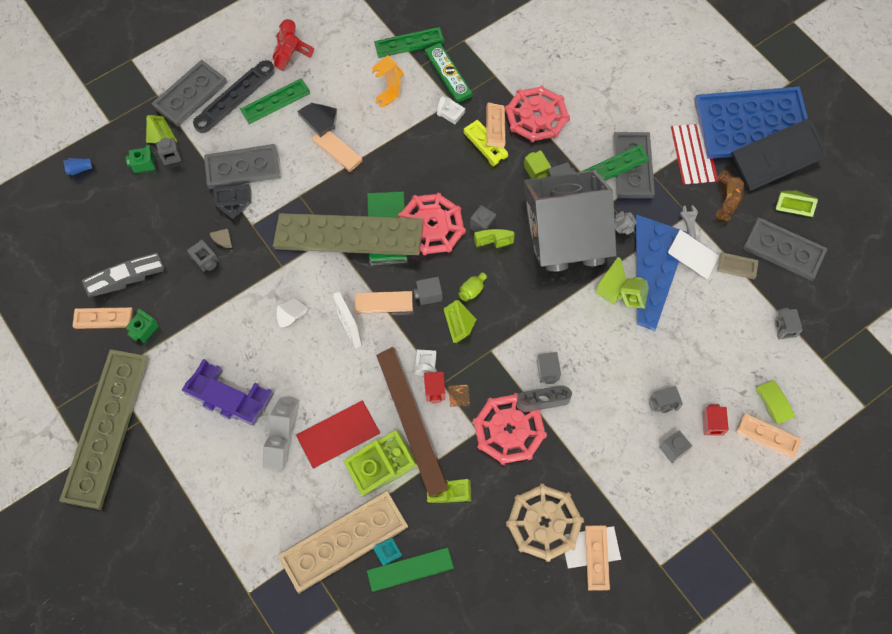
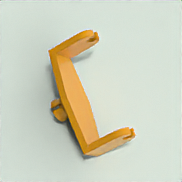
M388 55L372 67V74L378 71V73H375L376 77L385 75L388 89L376 97V104L380 101L382 102L379 104V107H386L399 97L400 78L404 76L402 69Z

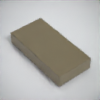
M721 252L717 271L755 279L759 260Z

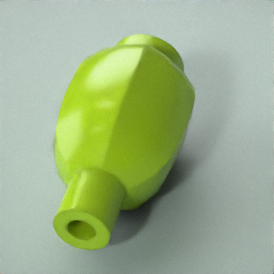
M481 273L478 277L473 276L460 287L459 297L463 301L474 299L483 289V281L487 278L486 274Z

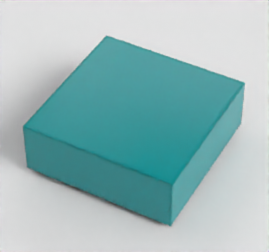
M392 537L373 547L383 566L402 556Z

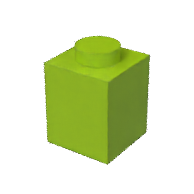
M541 150L536 153L532 152L525 157L524 167L531 179L547 177L548 169L551 166Z

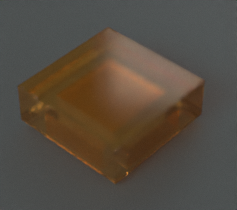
M468 385L449 386L450 407L470 406Z

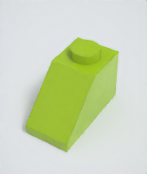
M619 257L599 282L595 292L614 305L618 299L620 301L623 299L620 291L626 281L622 260Z
M640 277L627 278L620 291L626 307L645 309L649 290L647 280Z

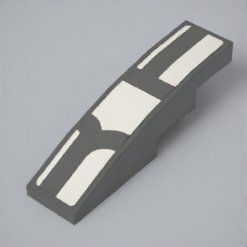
M153 253L102 270L83 279L82 284L87 296L92 297L125 289L126 284L145 280L147 275L163 272L164 266L158 253Z

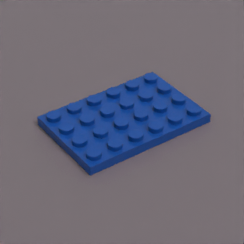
M800 87L699 94L695 96L707 159L732 157V151L808 119Z

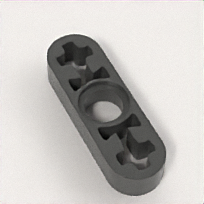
M556 386L521 392L518 395L516 406L523 412L565 406L570 403L572 391L566 386ZM545 396L549 401H542L539 397Z

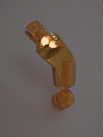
M723 171V173L719 174L718 179L727 186V197L722 205L723 209L718 210L716 216L719 220L723 218L725 221H729L731 219L729 213H734L742 202L744 184L739 177L734 178L728 171Z

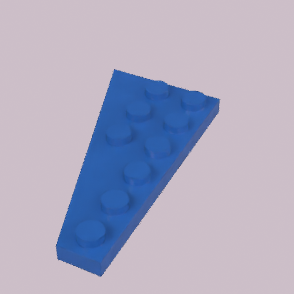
M636 215V277L647 280L649 287L645 309L636 308L637 325L655 331L679 264V260L670 255L668 251L680 229Z

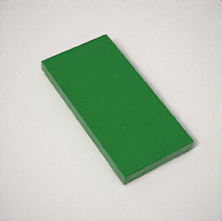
M404 192L367 193L368 217L398 218V214L405 208ZM369 253L370 262L407 260V255Z

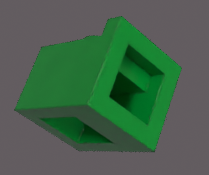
M146 145V148L129 150L126 162L128 167L131 166L134 173L156 170L155 157L150 145Z
M138 309L136 316L125 328L128 331L127 335L132 340H140L145 343L159 325L154 318Z

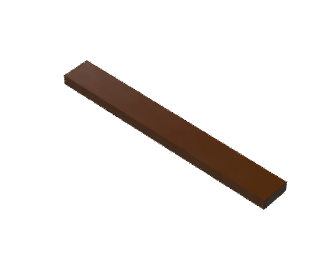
M391 347L376 356L430 498H433L450 489L397 351L394 347Z

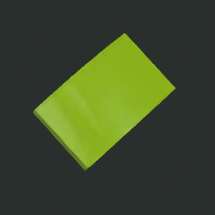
M396 429L382 439L374 440L343 461L361 496L382 488L418 467L413 452L403 434Z

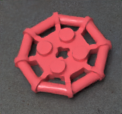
M543 85L531 89L517 90L514 98L505 106L511 132H516L531 140V142L552 137L554 139L557 138L566 122L570 120V115L564 103L565 98L544 88ZM539 94L538 97L532 96L530 99L526 98V96ZM542 95H544V96H546V97H548V98H550V99H552V100H554V101H553V102H549V101L543 99V98H542ZM521 100L523 102L522 106L520 108H515L518 102ZM556 106L559 107L561 114L555 113ZM539 112L541 116L538 115L537 117H535L534 113ZM514 115H519L521 121L516 122ZM559 121L557 125L552 128L551 125L553 124V122ZM522 127H525V128L531 130L532 133L529 132V131H527L526 129H524V128H522ZM540 129L547 130L546 132L536 133Z
M439 192L431 195L412 196V200L398 214V218L423 219L422 240L426 242L425 245L421 243L420 252L425 256L431 253L451 252L453 246L466 232L461 215L462 208L443 197ZM435 202V204L423 205L422 203ZM441 203V204L444 205L446 208H448L449 211H447V210H445V211L442 210V209H441V206H439L438 204ZM417 206L419 208L418 212L415 215H411V211ZM454 215L456 225L451 224L450 216ZM430 219H432L433 222H437V224H435V226L433 227L428 225L427 223H429ZM448 232H455L453 236L450 238V240L447 241L445 237L447 236ZM441 241L443 245L429 246V242Z
M518 393L498 398H488L487 403L472 422L475 426L478 449L483 450L501 462V465L526 459L531 460L543 439L547 437L542 422L541 410L530 411L527 415H524L520 410H516ZM512 403V408L499 410L497 407L498 405ZM492 409L495 415L490 422L484 421ZM534 418L536 431L530 430L528 420ZM509 424L515 428L511 434L508 431H504V428ZM483 427L489 428L491 438L485 440ZM529 436L535 437L527 449L524 446L525 441ZM492 443L498 444L503 449V454L489 445ZM520 448L522 451L507 455V450Z

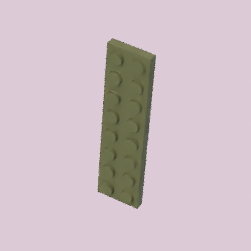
M279 213L273 247L280 250L420 255L424 221L421 218Z
M110 349L59 500L60 502L98 510L102 509L148 365V356Z

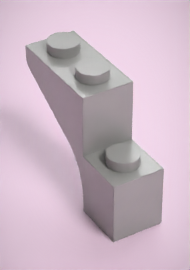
M280 397L272 410L269 420V437L263 446L262 468L283 470L288 461L290 437L299 409V400L291 397Z

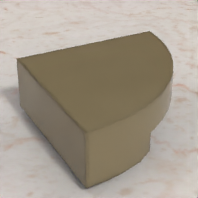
M228 229L210 233L212 240L216 244L224 248H232Z

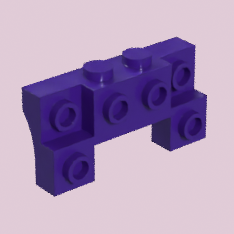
M203 359L195 373L183 386L182 392L203 403L202 407L211 412L217 410L226 419L230 420L232 417L254 426L261 411H265L274 395L273 391L261 388L254 382L248 395L217 381L223 370L220 366H213Z

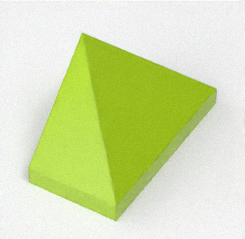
M147 116L146 143H156L163 138H174L177 144V140L163 116Z
M797 190L781 191L775 209L813 217L818 199Z
M459 300L444 308L453 343H457L470 334L477 319Z

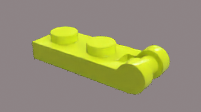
M478 120L464 128V134L484 154L492 166L497 165L501 159L504 160L508 157V153L504 148L486 145V128Z

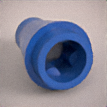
M68 158V160L63 161L67 175L71 174L73 176L92 169L90 158Z

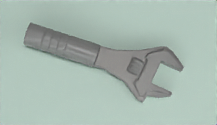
M692 205V211L687 212L686 206H683L680 215L687 224L688 235L697 240L694 224L698 211Z

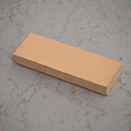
M487 103L486 145L504 148L505 107L503 105Z
M331 131L322 137H319L317 134L312 137L313 142L349 172L362 162V158Z
M412 291L355 293L356 313L413 311Z
M132 308L75 309L73 327L75 329L125 328L133 319L134 310Z
M746 413L743 415L736 431L792 459L795 457L802 440Z
M585 526L588 591L610 590L606 526Z

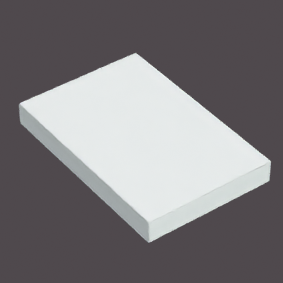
M340 292L333 294L339 320L353 347L356 349L362 346L357 324Z

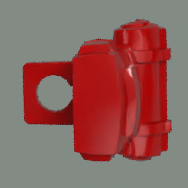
M290 19L283 20L279 26L280 30L276 35L277 46L272 56L274 66L281 71H284L294 51H298L311 58L315 48L295 36V22ZM302 47L307 48L309 52L303 50Z

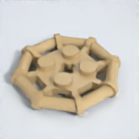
M540 484V486L521 495L517 494L514 497L515 502L510 517L506 521V526L509 527L521 553L525 552L550 562L551 559L576 548L575 544L581 525L584 523V518L580 516L569 492L565 493ZM545 494L561 501L558 504L546 501ZM540 495L541 501L531 506L526 503V501ZM564 504H566L572 516L570 519H566L561 509ZM521 507H524L527 510L524 521H517ZM542 517L550 520L548 528L544 525L540 526L539 523L542 521ZM566 524H573L567 539L563 535ZM518 527H524L529 537L526 541H524ZM559 539L564 543L552 550L549 549V544ZM531 541H537L544 545L545 551L529 544Z

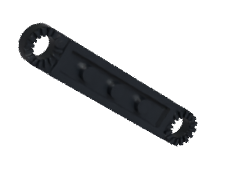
M269 60L260 61L209 104L201 114L194 118L193 125L195 130L199 133L208 132L269 79L275 71L272 62ZM263 67H269L268 71H261ZM201 121L207 122L204 126H199L198 124Z

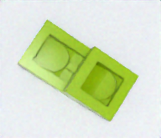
M502 229L484 230L474 233V242L476 247L494 242L496 248L514 243L515 234L513 231Z
M775 380L757 386L756 392L767 405L766 411L777 425L795 418V414L786 396Z
M469 479L446 480L450 490L433 498H430L427 492L428 503L471 501V481Z

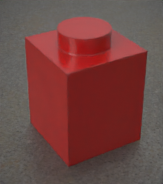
M424 373L426 402L432 404L441 403L442 400H445L444 373Z
M710 404L703 410L704 435L724 436L729 430L727 407H720L719 404Z

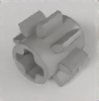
M622 211L615 215V229L618 233H626L628 235L635 231L634 227L637 222L632 213H624Z

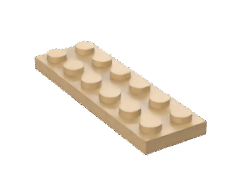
M388 491L281 553L278 557L298 593H301L369 552L376 544L394 537L407 529L408 525Z

